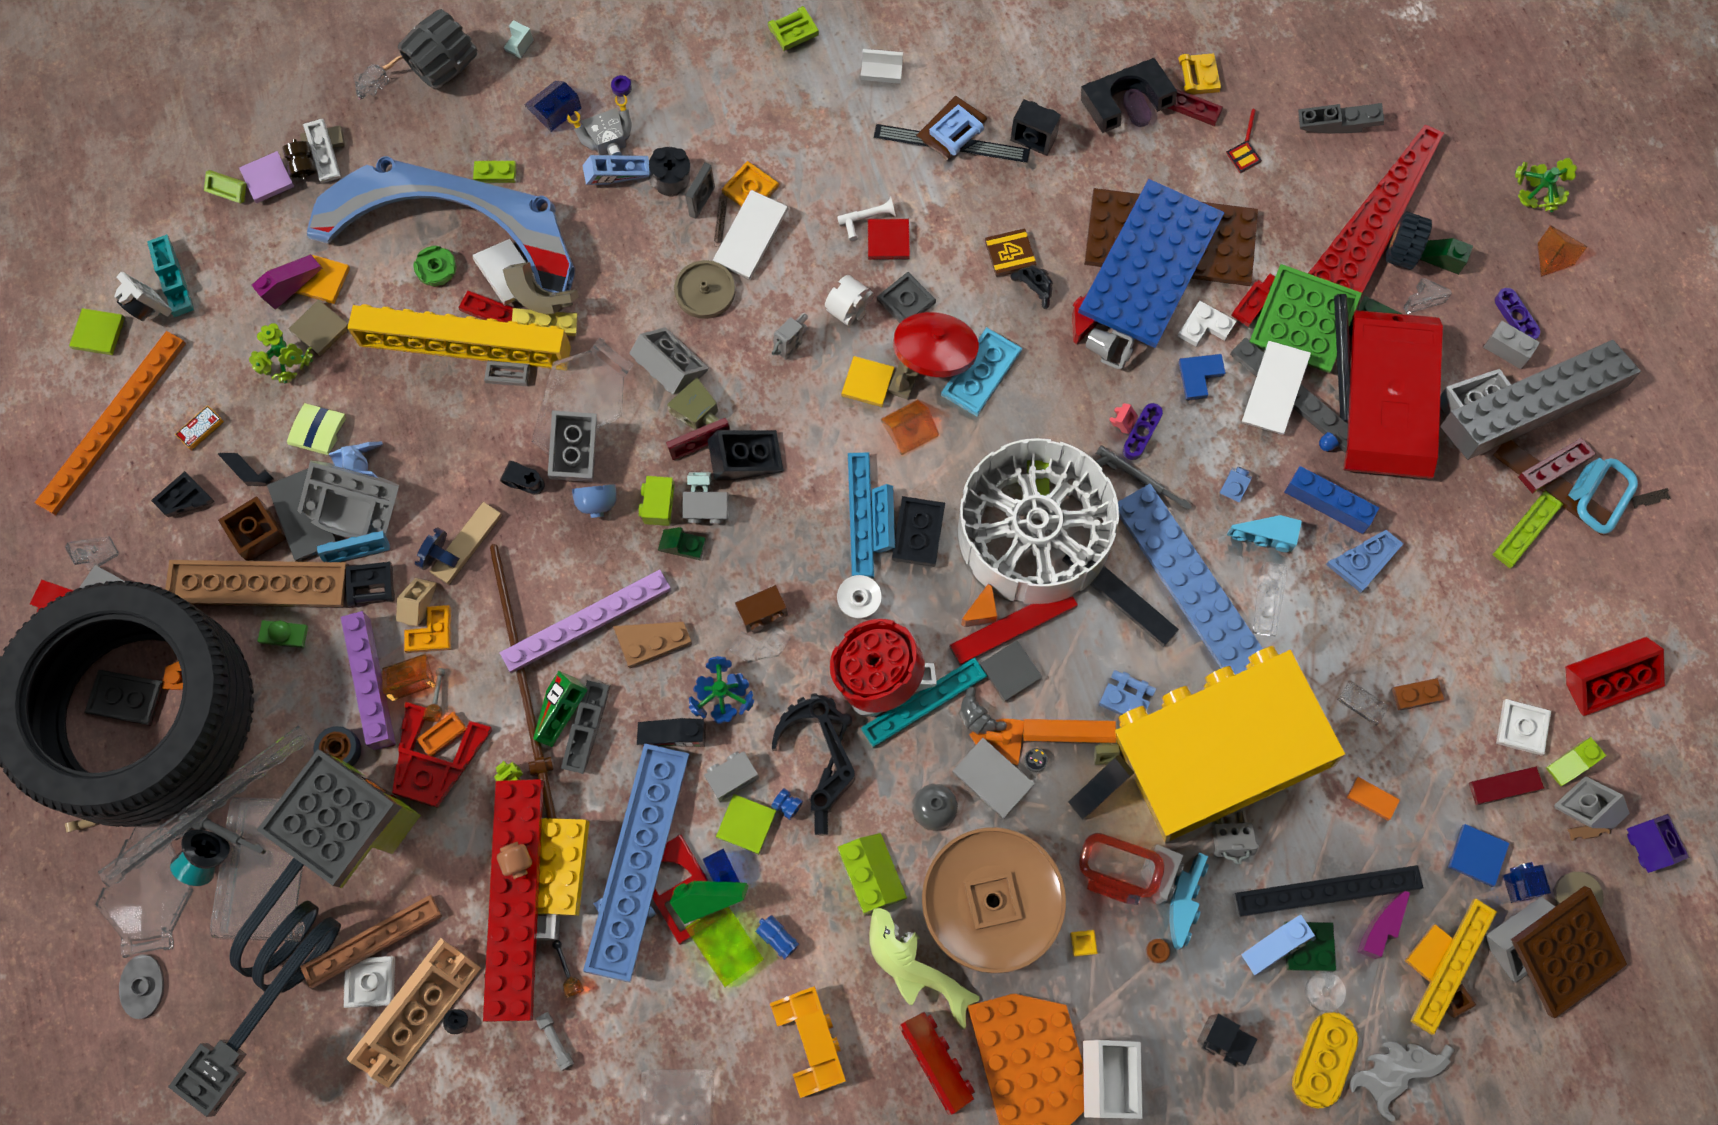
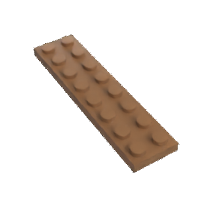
M169 560L165 589L180 596L192 605L343 607L346 589V567L348 564L346 562Z

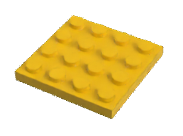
M542 818L538 914L579 916L590 821L583 819Z

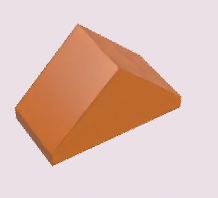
M987 584L962 618L961 625L964 627L996 622L997 612L991 585Z

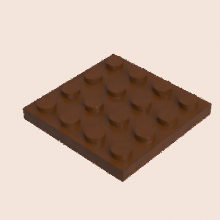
M1587 886L1580 888L1511 939L1547 1014L1554 1019L1627 965L1591 888Z

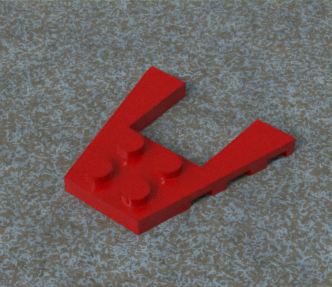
M405 702V715L402 721V736L398 748L399 757L395 769L392 793L402 798L438 808L488 738L492 728L469 721L453 763L413 751L416 739L420 734L429 710L425 707Z

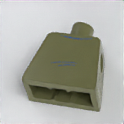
M697 377L667 404L671 415L694 430L701 428L704 424L708 425L719 420L715 416L718 412L716 401Z

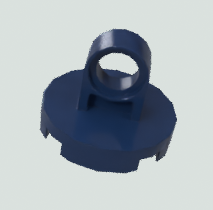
M437 527L434 529V536L428 535L417 553L420 560L415 561V565L422 570L429 568L436 559L455 568L460 559L443 549L447 533Z

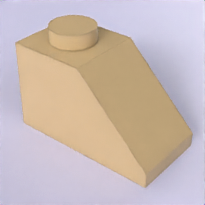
M415 578L397 598L396 621L409 626H418L427 615V607L430 606L436 583Z

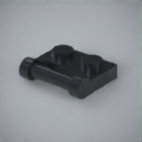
M390 561L346 567L348 606H357L358 603L386 600V602L395 601L393 567ZM384 586L385 590L384 592L356 595V589Z

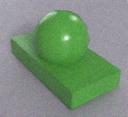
M262 620L257 642L260 644L304 648L308 626L287 623L281 620Z

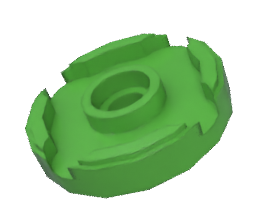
M440 246L426 247L418 253L416 261L414 260L413 264L416 276L422 283L429 286H439L447 283L454 276L457 268L452 253Z

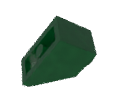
M1455 238L1428 240L1420 260L1459 275L1467 264L1473 245Z

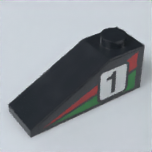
M678 718L638 722L637 745L644 746L645 743L654 746L705 747L706 723L704 719Z

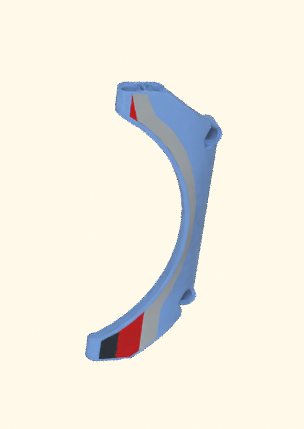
M388 156L381 157L376 164V168L365 165L345 176L317 197L307 228V237L309 239L329 244L349 224L376 208L408 199H442L469 206L487 215L504 228L519 245L528 262H530L536 282L544 290L549 292L571 290L575 274V267L557 223L555 205L547 197L535 196L393 160ZM392 164L391 170L386 172V168ZM548 203L547 209L540 211L541 206Z

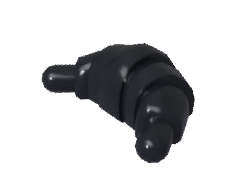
M1031 265L1011 274V280L1023 281L1031 290L1039 295V299H1042L1041 305L1043 309L1050 307L1053 281L1047 270Z

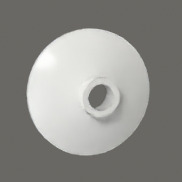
M852 576L840 585L837 592V602L840 609L846 615L857 619L866 618L874 614L879 608L881 590L878 584L867 576ZM861 596L863 601L856 602L855 598Z

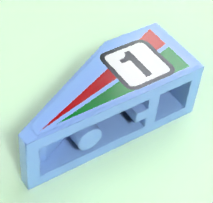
M590 155L582 165L586 185H606L649 177L648 156Z
M1299 915L1241 955L1255 976L1314 941L1316 937L1302 915Z

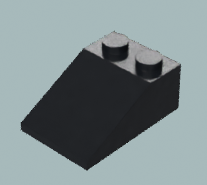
M717 430L708 439L714 481L738 480L784 471L776 430Z

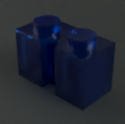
M1533 862L1524 863L1517 867L1509 868L1511 873L1503 875L1511 903L1530 900L1551 893L1543 865L1534 866Z

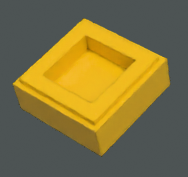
M1094 930L1070 933L1073 957L1098 954Z

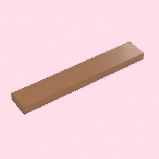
M432 895L423 898L300 966L308 986L312 989L441 918L442 914Z

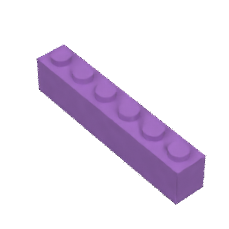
M363 611L342 616L341 622L365 743L372 750L395 745L396 742L371 620Z

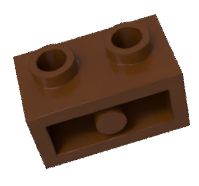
M776 585L735 602L736 610L747 633L751 631L758 632L765 625L772 622L779 623L788 616L787 607Z

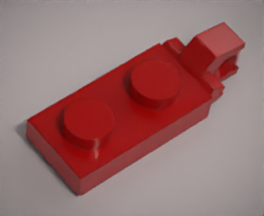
M1270 273L1264 282L1260 280L1255 282L1231 316L1249 327L1263 309L1275 276Z

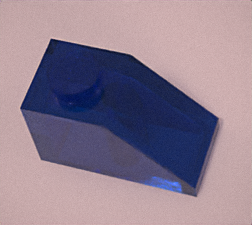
M724 848L702 859L713 882H740Z

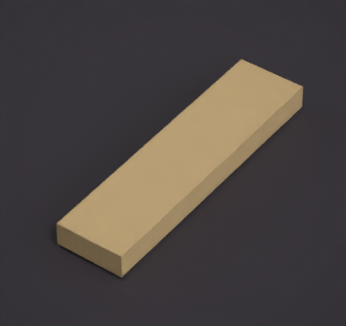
M483 502L446 549V551L460 558L455 568L438 560L430 570V573L449 585L502 517L501 513Z

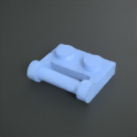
M958 104L929 130L930 135L955 156L960 152V148L972 137L984 131V126ZM967 125L971 126L957 141L951 140Z

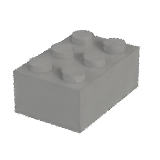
M552 410L548 463L549 479L593 482L597 432L596 413Z

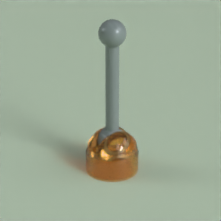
M443 668L436 670L437 680L433 703L426 707L423 714V719L429 722H440L442 720V709L437 705L441 678L445 674Z

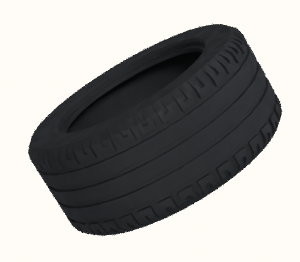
M106 581L104 584L99 582L93 585H86L83 589L77 588L74 591L67 592L65 596H59L55 601L47 603L45 608H40L38 613L33 614L28 622L23 623V627L15 632V637L11 638L9 645L3 649L5 652L0 656V767L4 768L3 772L12 783L16 784L15 786L26 796L31 797L32 800L50 809L96 824L114 827L141 826V824L148 825L160 822L161 819L167 820L179 815L180 811H186L190 807L198 804V800L206 798L209 793L213 792L214 787L220 785L222 780L226 778L229 769H233L236 760L240 757L238 756L240 750L243 751L244 744L248 739L246 737L247 732H250L253 720L251 713L254 712V698L252 697L254 689L252 679L249 677L251 673L240 647L219 623L180 596L161 587L134 581ZM145 640L168 642L178 658L183 679L181 704L173 725L160 743L136 762L108 772H87L76 760L67 738V709L75 686L93 663L115 648Z

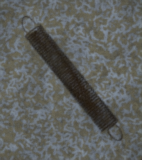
M724 196L719 197L718 222L716 221L714 241L716 242L717 238V243L721 242V244L727 206Z

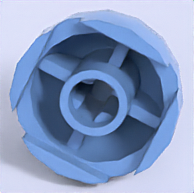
M616 484L572 489L575 506L582 513L590 514L591 518L604 517V512L611 510L615 505L617 496Z

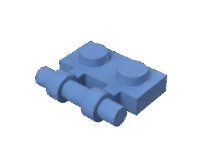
M1114 670L1111 678L1119 681L1116 687L1108 683L1099 705L1119 715L1139 706H1144L1147 711L1150 702L1142 697L1144 693L1153 697L1156 688L1148 685L1149 682L1139 681L1130 677L1129 673H1121ZM1125 684L1137 689L1136 695L1123 690Z

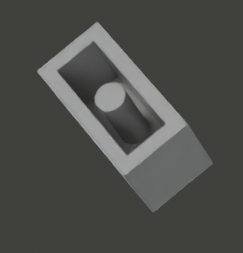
M1501 321L1483 348L1521 369L1531 358L1540 342Z
M683 492V518H688V523H701V519H710V523H723V519H729V493Z
M744 751L740 754L739 752L731 754L727 757L725 763L711 766L707 769L708 773L704 775L719 802L759 779L756 770Z

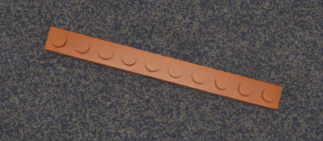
M168 331L162 335L34 502L35 504L56 516L186 345L184 340Z

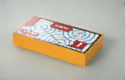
M207 405L175 435L192 451L224 421Z

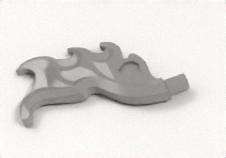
M1386 1042L1382 1044V1047L1389 1048L1390 1052L1387 1054H1374L1366 1058L1367 1061H1374V1067L1367 1071H1359L1352 1076L1350 1080L1351 1092H1355L1357 1086L1368 1089L1377 1101L1379 1113L1388 1121H1394L1395 1117L1388 1110L1390 1102L1408 1088L1409 1079L1432 1077L1443 1071L1451 1062L1449 1059L1454 1052L1452 1047L1445 1045L1441 1054L1433 1055L1419 1045L1408 1044V1051H1406L1403 1046L1396 1042Z

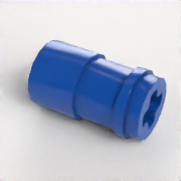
M770 915L766 920L763 918L759 920L761 925L755 932L767 944H770L784 960L787 959L799 946L797 940L784 929V926L773 915Z

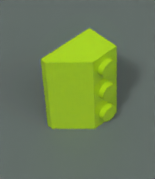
M881 833L861 837L837 847L864 916L873 913L874 909H883L907 899Z

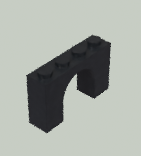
M1155 58L1142 61L1139 64L1124 68L1121 71L1081 86V101L1102 133L1121 126L1122 112L1112 98L1120 91L1137 90L1148 97L1157 112L1176 105L1177 90Z

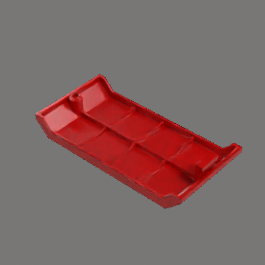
M1355 310L1352 317L1353 336L1347 450L1343 470L1432 479L1437 465L1439 447L1442 322L1439 317Z

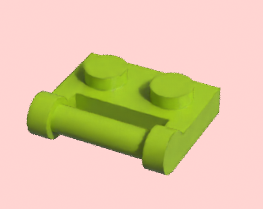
M804 6L797 8V11L776 21L771 20L767 22L769 30L774 34L783 51L819 35L817 26Z

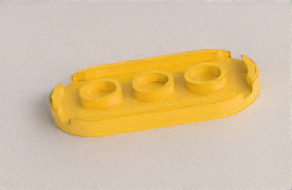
M1335 1012L1324 1013L1316 1017L1309 1027L1292 1076V1087L1295 1095L1308 1107L1317 1109L1328 1107L1337 1102L1342 1093L1358 1046V1034L1353 1023L1346 1016Z

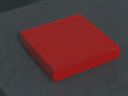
M868 219V260L910 259L909 219Z

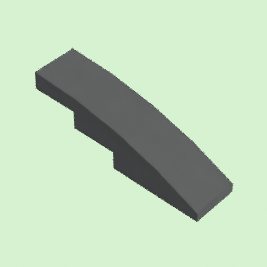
M589 680L586 683L588 690L582 702L579 703L575 723L571 726L561 769L584 774L610 690V685Z

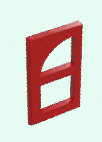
M682 834L667 842L662 862L678 864L688 870L692 876L661 895L658 894L655 888L653 894L654 902L679 945L728 915L725 908L707 915L680 932L665 904L670 902L674 889L680 884H688L693 881H708Z

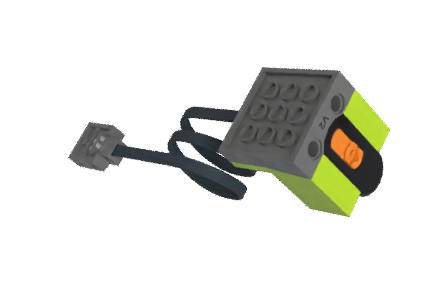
M317 749L257 829L258 832L294 858L243 924L230 949L229 959L231 966L243 976L252 977L253 982L264 993L229 1040H219L215 1047L209 1043H200L168 1088L204 1116L212 1117L217 1114L247 1073L239 1067V1064L247 1055L239 1048L278 995L292 989L305 979L300 968L301 964L313 960L330 949L339 934L341 924L333 917H328L319 923L304 939L319 912L318 906L311 901H304L281 922L268 938L257 955L253 967L242 968V953L252 934L304 865L332 886L343 888L372 847L393 854L420 818V814L350 764ZM297 925V927H296L295 930L292 932V934H291L290 937L287 939V941L280 947V949H279L278 951H276L277 948H278V947L281 945V943L284 941V939L288 936V934H289V933L294 929V927ZM291 955L271 984H264V974L277 968Z

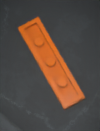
M1024 719L1023 741L1116 743V721Z

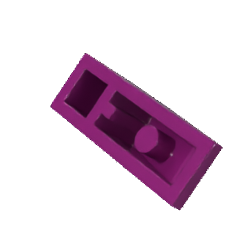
M310 254L265 272L251 286L265 302L276 310L323 268Z

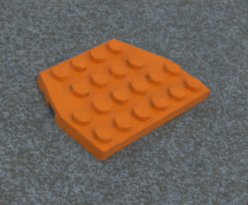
M1010 994L968 1006L999 1125H1071L1084 1112V1065L1067 1005L1019 994Z

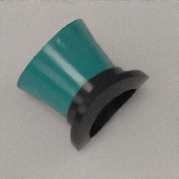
M198 829L189 830L182 838V851L171 860L170 870L174 877L184 884L191 886L206 885L214 878L215 867L221 864L228 856L230 845L225 838L213 832Z

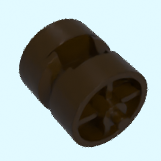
M293 139L291 143L282 147L284 157L287 161H290L287 166L290 177L306 180L307 176L317 172L314 161L309 158L312 153L309 142Z

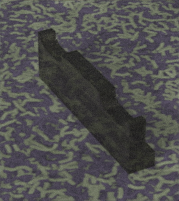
M1668 488L1634 496L1631 501L1634 508H1637L1639 505L1649 506L1660 503L1662 499L1670 500L1671 498Z

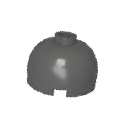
M942 784L924 786L916 793L912 802L914 819L927 830L939 831L946 829L957 815L958 803L956 797L949 788Z

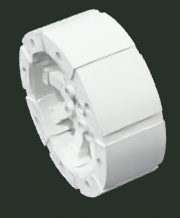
M1039 438L1015 441L987 455L970 474L963 490V498H961L958 523L959 545L967 566L970 565L973 570V575L985 587L987 584L991 585L993 593L1013 602L1014 600L1023 601V604L1029 605L1057 602L1069 598L1077 591H1082L1089 586L1105 565L1116 536L1115 532L1119 521V507L1115 490L1110 479L1102 472L1103 469L1086 453L1069 444ZM1027 460H1031L1029 473L1021 474V468L1027 470ZM1034 460L1049 463V466L1046 470H1036ZM1036 478H1048L1051 483L1056 484V487L1050 494L1046 496L1040 495L1035 483ZM1069 479L1075 480L1072 486L1067 482ZM1018 482L1022 487L1023 499L1014 500L1003 494L1001 489L1006 485ZM979 492H983V493H984V494H981L980 496L977 495V493H979ZM1072 494L1081 502L1083 509L1081 511L1061 510L1060 506L1066 496ZM986 506L992 508L995 506L1006 512V515L1009 517L1004 521L981 524V514H983ZM1025 515L1027 518L1025 520H1021L1019 516ZM1039 519L1042 521V524L1035 525L1032 523V520ZM1097 519H1102L1104 523H1100ZM1076 526L1090 528L1091 540L1088 546L1079 545L1067 535L1065 530ZM1046 532L1052 533L1050 536L1047 537L1045 535ZM1004 536L1014 538L1007 553L998 561L992 554L988 553L986 543L991 542L992 539ZM969 537L973 538L974 542H970ZM1051 546L1061 549L1071 557L1070 560L1074 564L1068 571L1055 574L1050 558ZM1029 549H1032L1033 555L1036 556L1037 577H1023L1021 574L1014 572L1016 563L1023 553L1025 554ZM1088 561H1095L1096 563L1091 568L1085 567Z

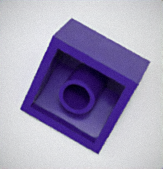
M1668 814L1627 828L1628 840L1632 846H1635L1639 854V863L1644 869L1646 868L1648 873L1690 858Z

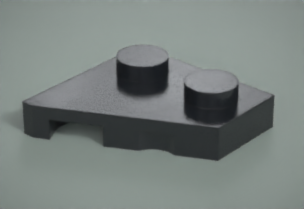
M185 471L151 500L167 517H172L214 502Z

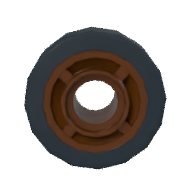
M333 726L325 729L318 735L314 742L313 751L315 753L319 749L353 766L361 755L362 747L360 740L352 731L342 726ZM341 744L340 752L334 754L335 746Z

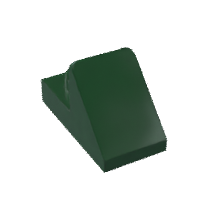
M681 527L664 529L658 551L701 561L706 538L684 533Z

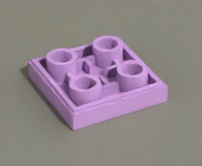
M277 151L239 167L256 203L295 187Z

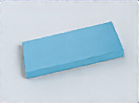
M987 327L978 339L979 349L974 364L967 371L952 376L941 392V396L976 417L1022 352L1020 346Z

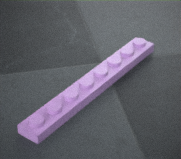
M658 570L499 653L512 674L671 591L670 586L661 570Z

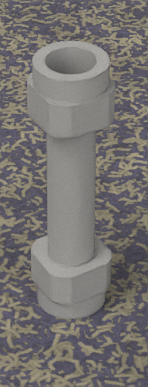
M549 1012L536 1018L540 1030H544L558 1058L555 1061L560 1070L564 1071L573 1066L574 1062L570 1053L565 1052L552 1026L554 1021Z

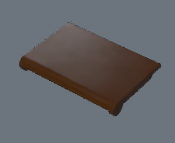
M956 95L916 135L925 144L941 154L945 160H948L952 154L943 144L930 135V128L958 104L982 124L987 121V117ZM967 125L951 140L957 141L971 126Z

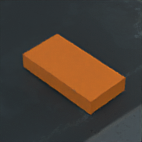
M453 711L416 740L427 755L433 757L463 735L466 727Z
M1360 777L1355 779L1346 797L1387 821L1391 819L1400 799Z

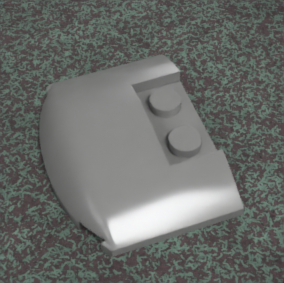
M311 460L297 511L300 514L304 512L312 520V524L336 535L358 537L383 531L386 535L399 485L381 477L376 478L337 467L332 463Z

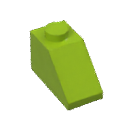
M1589 737L1547 766L1546 769L1557 783L1563 786L1607 755L1592 737Z

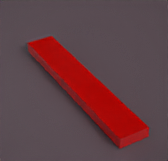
M1073 596L1052 603L1030 604L950 644L949 647L961 666L974 657L977 658L1076 608L1078 604Z

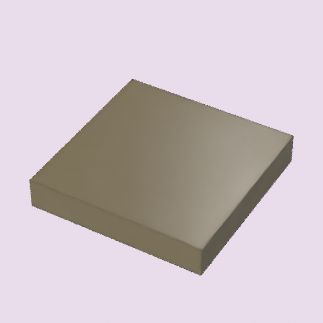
M317 300L288 329L304 344L311 347V350L317 355L321 356L348 330V324L320 300Z

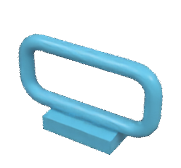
M1599 457L1585 466L1568 496L1573 500L1581 498L1577 505L1579 517L1596 532L1607 534L1616 527L1638 487V479L1633 471L1619 460L1613 458L1602 460ZM1613 467L1627 478L1629 485L1607 524L1602 525L1587 512V505L1608 469Z

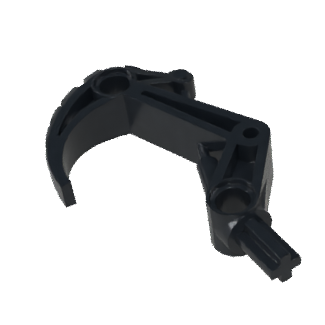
M812 693L810 699L799 698L797 700L798 704H791L787 708L788 711L782 714L780 722L774 731L772 751H777L779 739L789 727L802 722L819 723L831 758L827 768L823 770L817 789L810 797L811 813H814V835L824 836L828 835V813L831 812L837 800L855 781V771L841 744L846 728L852 725L853 719L850 714H842L838 711L832 698L829 699L826 696ZM821 706L826 711L823 715H816L813 710ZM832 723L843 725L839 737ZM833 764H834V767H835V769H836V773H834V774L832 775V772H833V771H832L831 769H832V766H833ZM819 796H824L827 799V803L820 807L814 803L815 799Z

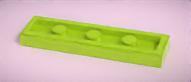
M1544 491L1492 555L1507 567L1512 568L1563 503L1547 491Z

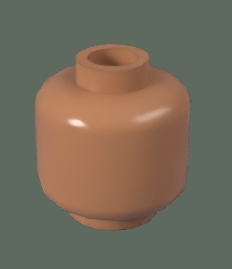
M517 841L500 848L501 852L497 855V860L503 875H513V878L516 879L527 874L526 869L532 865V860L524 844H518Z

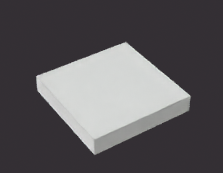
M1505 699L1502 705L1496 744L1541 756L1544 755L1551 711Z
M394 956L367 958L345 970L344 1008L389 1005L394 998Z

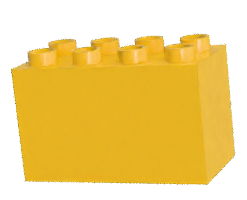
M1269 646L1248 657L1250 663L1245 666L1247 669L1235 675L1231 666L1223 667L1205 677L1207 683L1203 685L1204 689L1195 694H1191L1189 688L1183 686L1162 697L1164 702L1161 705L1162 709L1148 715L1145 707L1139 706L1118 717L1121 722L1119 724L1121 728L1115 730L1117 744L1126 763L1135 772L1133 778L1165 843L1336 766L1345 755L1291 649L1278 655L1275 647Z

